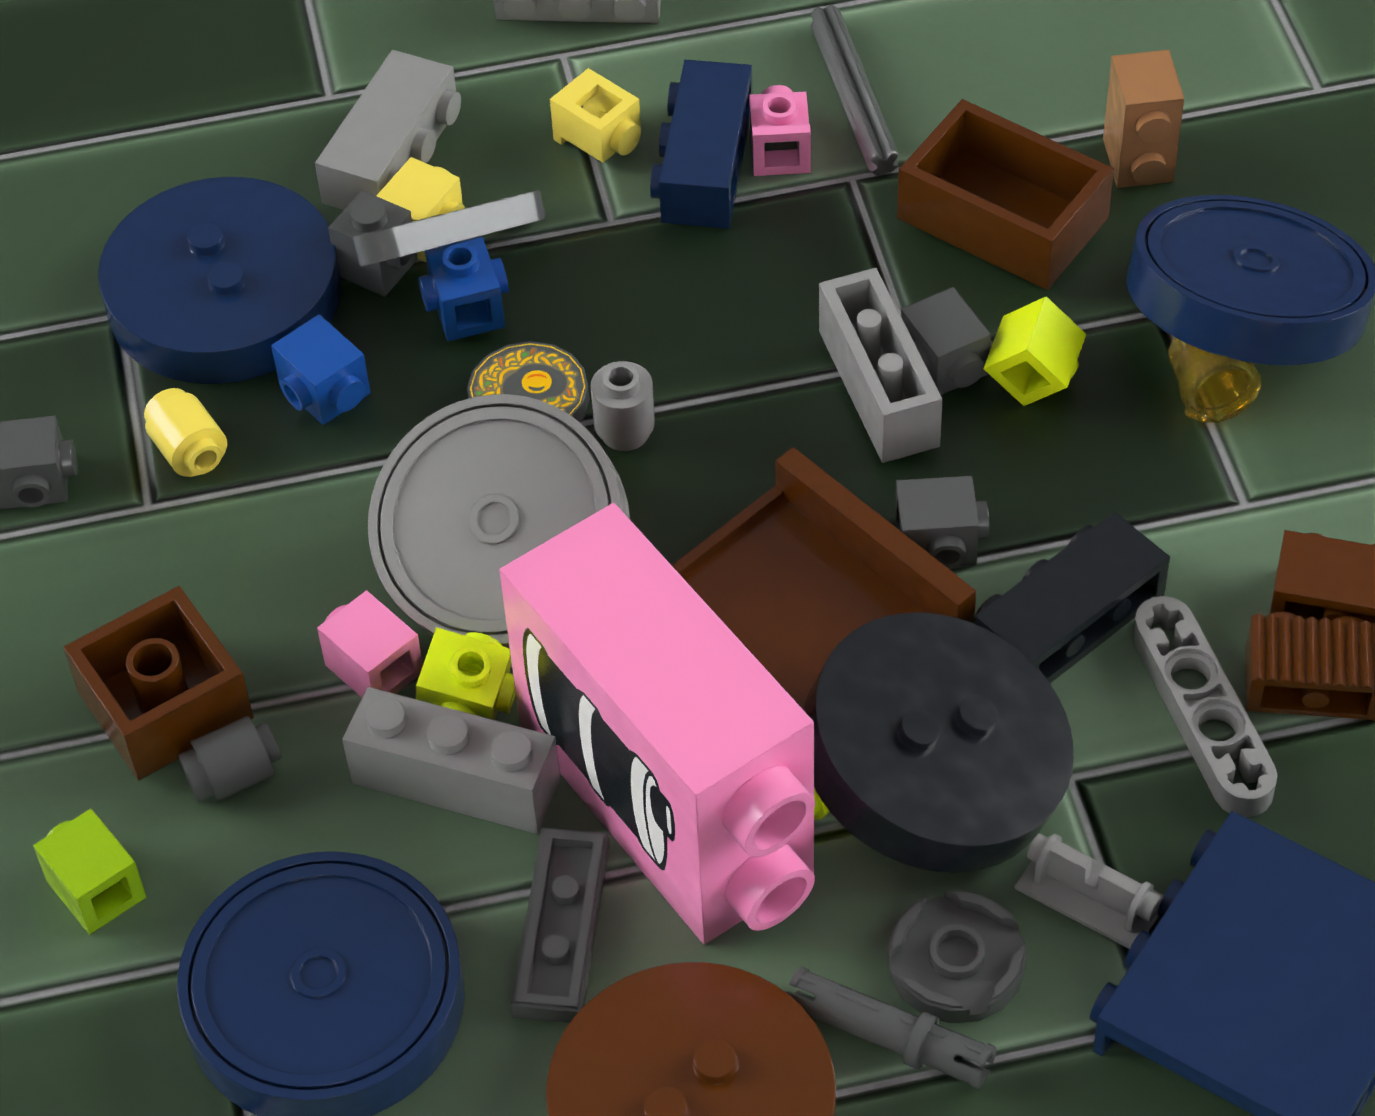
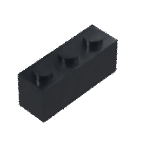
M1114 511L1095 526L1086 525L1073 536L1068 546L1049 561L1042 559L1036 562L1026 572L1022 581L1005 594H995L988 598L978 609L974 623L998 635L1025 655V659L1030 664H1034L1048 682L1052 683L1136 617L1137 609L1144 601L1152 597L1165 595L1170 556Z

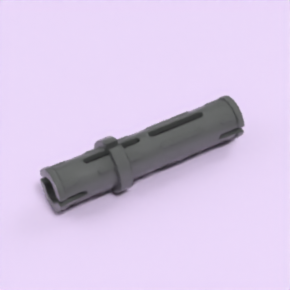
M803 966L797 969L789 985L815 996H810L799 990L796 993L786 991L803 1007L811 1018L903 1056V1063L910 1067L920 1069L923 1065L929 1066L969 1083L978 1090L983 1086L990 1073L989 1069L965 1060L964 1057L981 1065H985L986 1062L993 1064L996 1047L940 1026V1018L935 1015L923 1012L918 1017L810 972L808 968Z

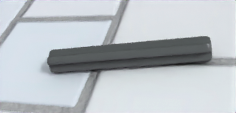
M829 5L824 9L817 7L811 14L813 19L811 27L869 171L876 175L884 171L893 172L898 167L897 158L899 153L842 14L834 5Z

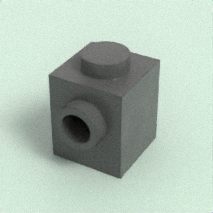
M361 190L328 227L331 244L335 245L340 277L385 297L417 261V253L360 267L352 237L412 222L411 211Z
M954 287L901 309V317L940 395L958 387H968L981 377L988 375L983 368L990 352L991 334Z
M56 415L0 422V509L38 507L43 504L68 502V476L77 475V455L73 439L63 440Z
M958 476L896 480V528L948 569L960 565H977L978 539L989 538V512L986 500L976 501L973 477Z

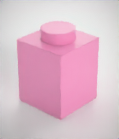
M367 590L349 604L337 607L329 614L325 622L317 627L325 666L361 698L367 687L397 694L420 675L423 662L418 634Z

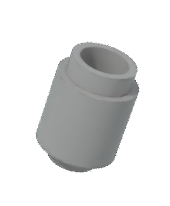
M628 361L613 362L601 367L591 380L595 431L603 442L614 450L631 451L637 449L647 441L655 426L651 375L642 366Z

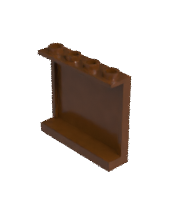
M794 447L775 460L776 485L672 565L802 709L809 691L832 651L847 635L864 624L889 615L917 612L951 616L974 624L976 590Z

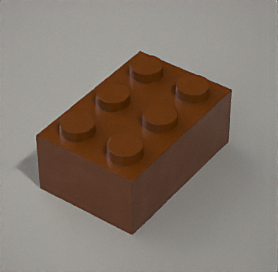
M961 99L899 168L897 219L1048 290L1109 218L1114 168Z

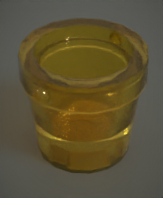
M1177 338L1171 341L1168 357L1180 387V398L1186 407L1185 415L1187 417H1193L1204 423H1219L1236 417L1245 411L1257 398L1261 388V375L1254 363L1235 360L1227 356H1219L1191 346Z

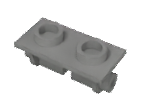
M1039 833L1032 841L1027 852V858L1032 861L1015 884L1016 890L1130 949L1135 938L1142 930L1151 931L1159 918L1157 912L1164 895L1153 890V884L1148 881L1141 884L1062 843V837L1057 834L1046 837Z

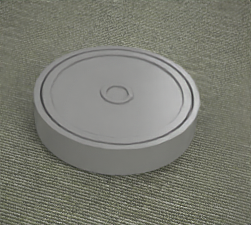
M510 394L477 396L458 401L431 414L409 431L393 449L380 471L371 496L368 513L369 546L377 574L388 594L405 614L431 636L434 635L436 627L461 635L477 632L495 638L503 647L510 649L499 569L613 502L630 519L629 505L620 476L608 455L595 437L571 415L554 405L526 396Z

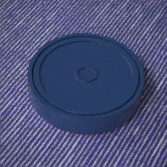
M207 178L178 185L157 194L135 208L119 223L110 235L100 258L98 269L99 287L114 337L122 349L137 363L148 370L174 380L200 384H221L251 379L276 370L271 348L272 344L319 314L331 323L337 311L341 293V277L335 245H332L330 241L328 223L314 205L301 195L281 185L254 178Z
M1201 195L1167 202L1150 211L1142 219L1136 232L1127 270L1126 283L1132 300L1149 320L1165 332L1191 346L1239 361L1267 365H1302L1337 357L1350 350L1361 339L1375 296V265L1365 250L1350 236L1330 223L1307 212L1280 203L1251 197Z
M327 851L291 856L260 867L229 886L210 904L193 927L180 959L177 977L179 1009L192 1051L206 1077L224 1096L244 1110L257 1116H372L393 1106L419 1088L443 1061L459 1030L465 1000L464 977L457 938L450 919L436 897L416 878L397 866L377 858L349 852Z

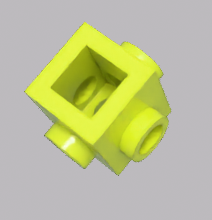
M436 627L416 684V700L492 720L496 719L498 711L509 714L516 696L514 677L510 673V649L503 647L498 640L483 633L470 632L466 635H461Z

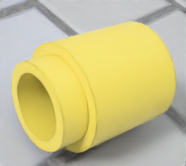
M170 388L156 394L146 405L144 411L146 432L177 474L185 477L198 476L212 471L219 464L227 449V438L196 396L186 393L179 388Z

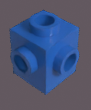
M483 237L425 250L428 275L418 277L420 291L426 311L437 310L447 341L505 328L501 294L509 292L507 277L501 258L490 259Z

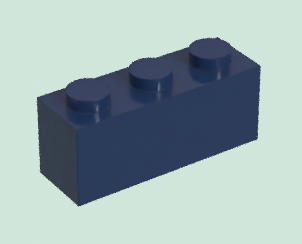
M684 59L680 83H670L667 112L668 116L673 117L671 123L662 122L659 136V156L664 157L663 164H653L650 181L651 198L660 199L661 223L730 229L750 124L749 95L753 94L752 65Z

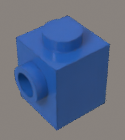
M320 314L271 345L279 385L286 399L299 411L305 408L322 425L342 412L353 409L362 399L371 394L364 354Z

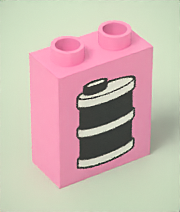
M614 502L501 567L499 572L520 727L555 736L559 772L703 945L742 920L750 929L761 931L771 928L788 918L806 900L815 882L814 721Z

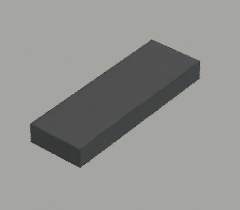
M553 828L541 829L511 1001L513 1018L570 1023L575 1015L585 1006L610 848L609 833Z

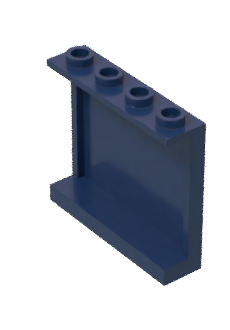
M1231 811L1217 833L1207 829L1202 835L1190 861V866L1194 867L1186 882L1175 879L1167 889L1157 912V916L1162 919L1153 933L1150 934L1142 930L1135 938L1124 961V967L1128 971L1120 984L1116 986L1108 982L1098 995L1090 1013V1020L1097 1023L1093 1052L1103 1056L1112 1040H1115L1254 1116H1360L1375 1090V882Z

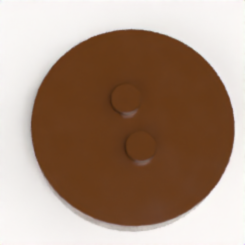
M707 962L671 963L633 973L613 983L592 998L575 1015L562 1034L551 1059L546 1089L548 1116H836V1080L831 1055L822 1033L803 1007L785 991L758 975L727 965Z

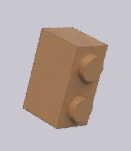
M1170 50L1111 56L1103 141L1110 166L1114 168L1113 177L1117 188L1174 182L1184 96Z

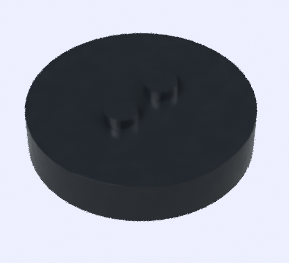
M917 612L889 615L860 626L847 635L832 651L809 691L803 706V710L814 721V788L820 799L842 826L856 838L886 857L909 866L936 872L959 873L982 870L1001 864L1014 857L1031 843L1062 801L1069 786L1074 761L1073 738L1066 712L1051 684L1034 664H1030L1025 659V655L1013 645L987 629L965 620L941 614Z

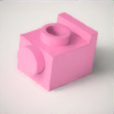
M773 85L766 88L761 94H750V134L754 176L811 173V128L806 92H793L786 86ZM797 141V149L765 151V143Z

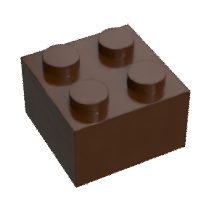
M180 586L63 646L77 692L138 781L178 760L177 754L191 748L189 741L245 716H249L250 719L254 718L242 671Z

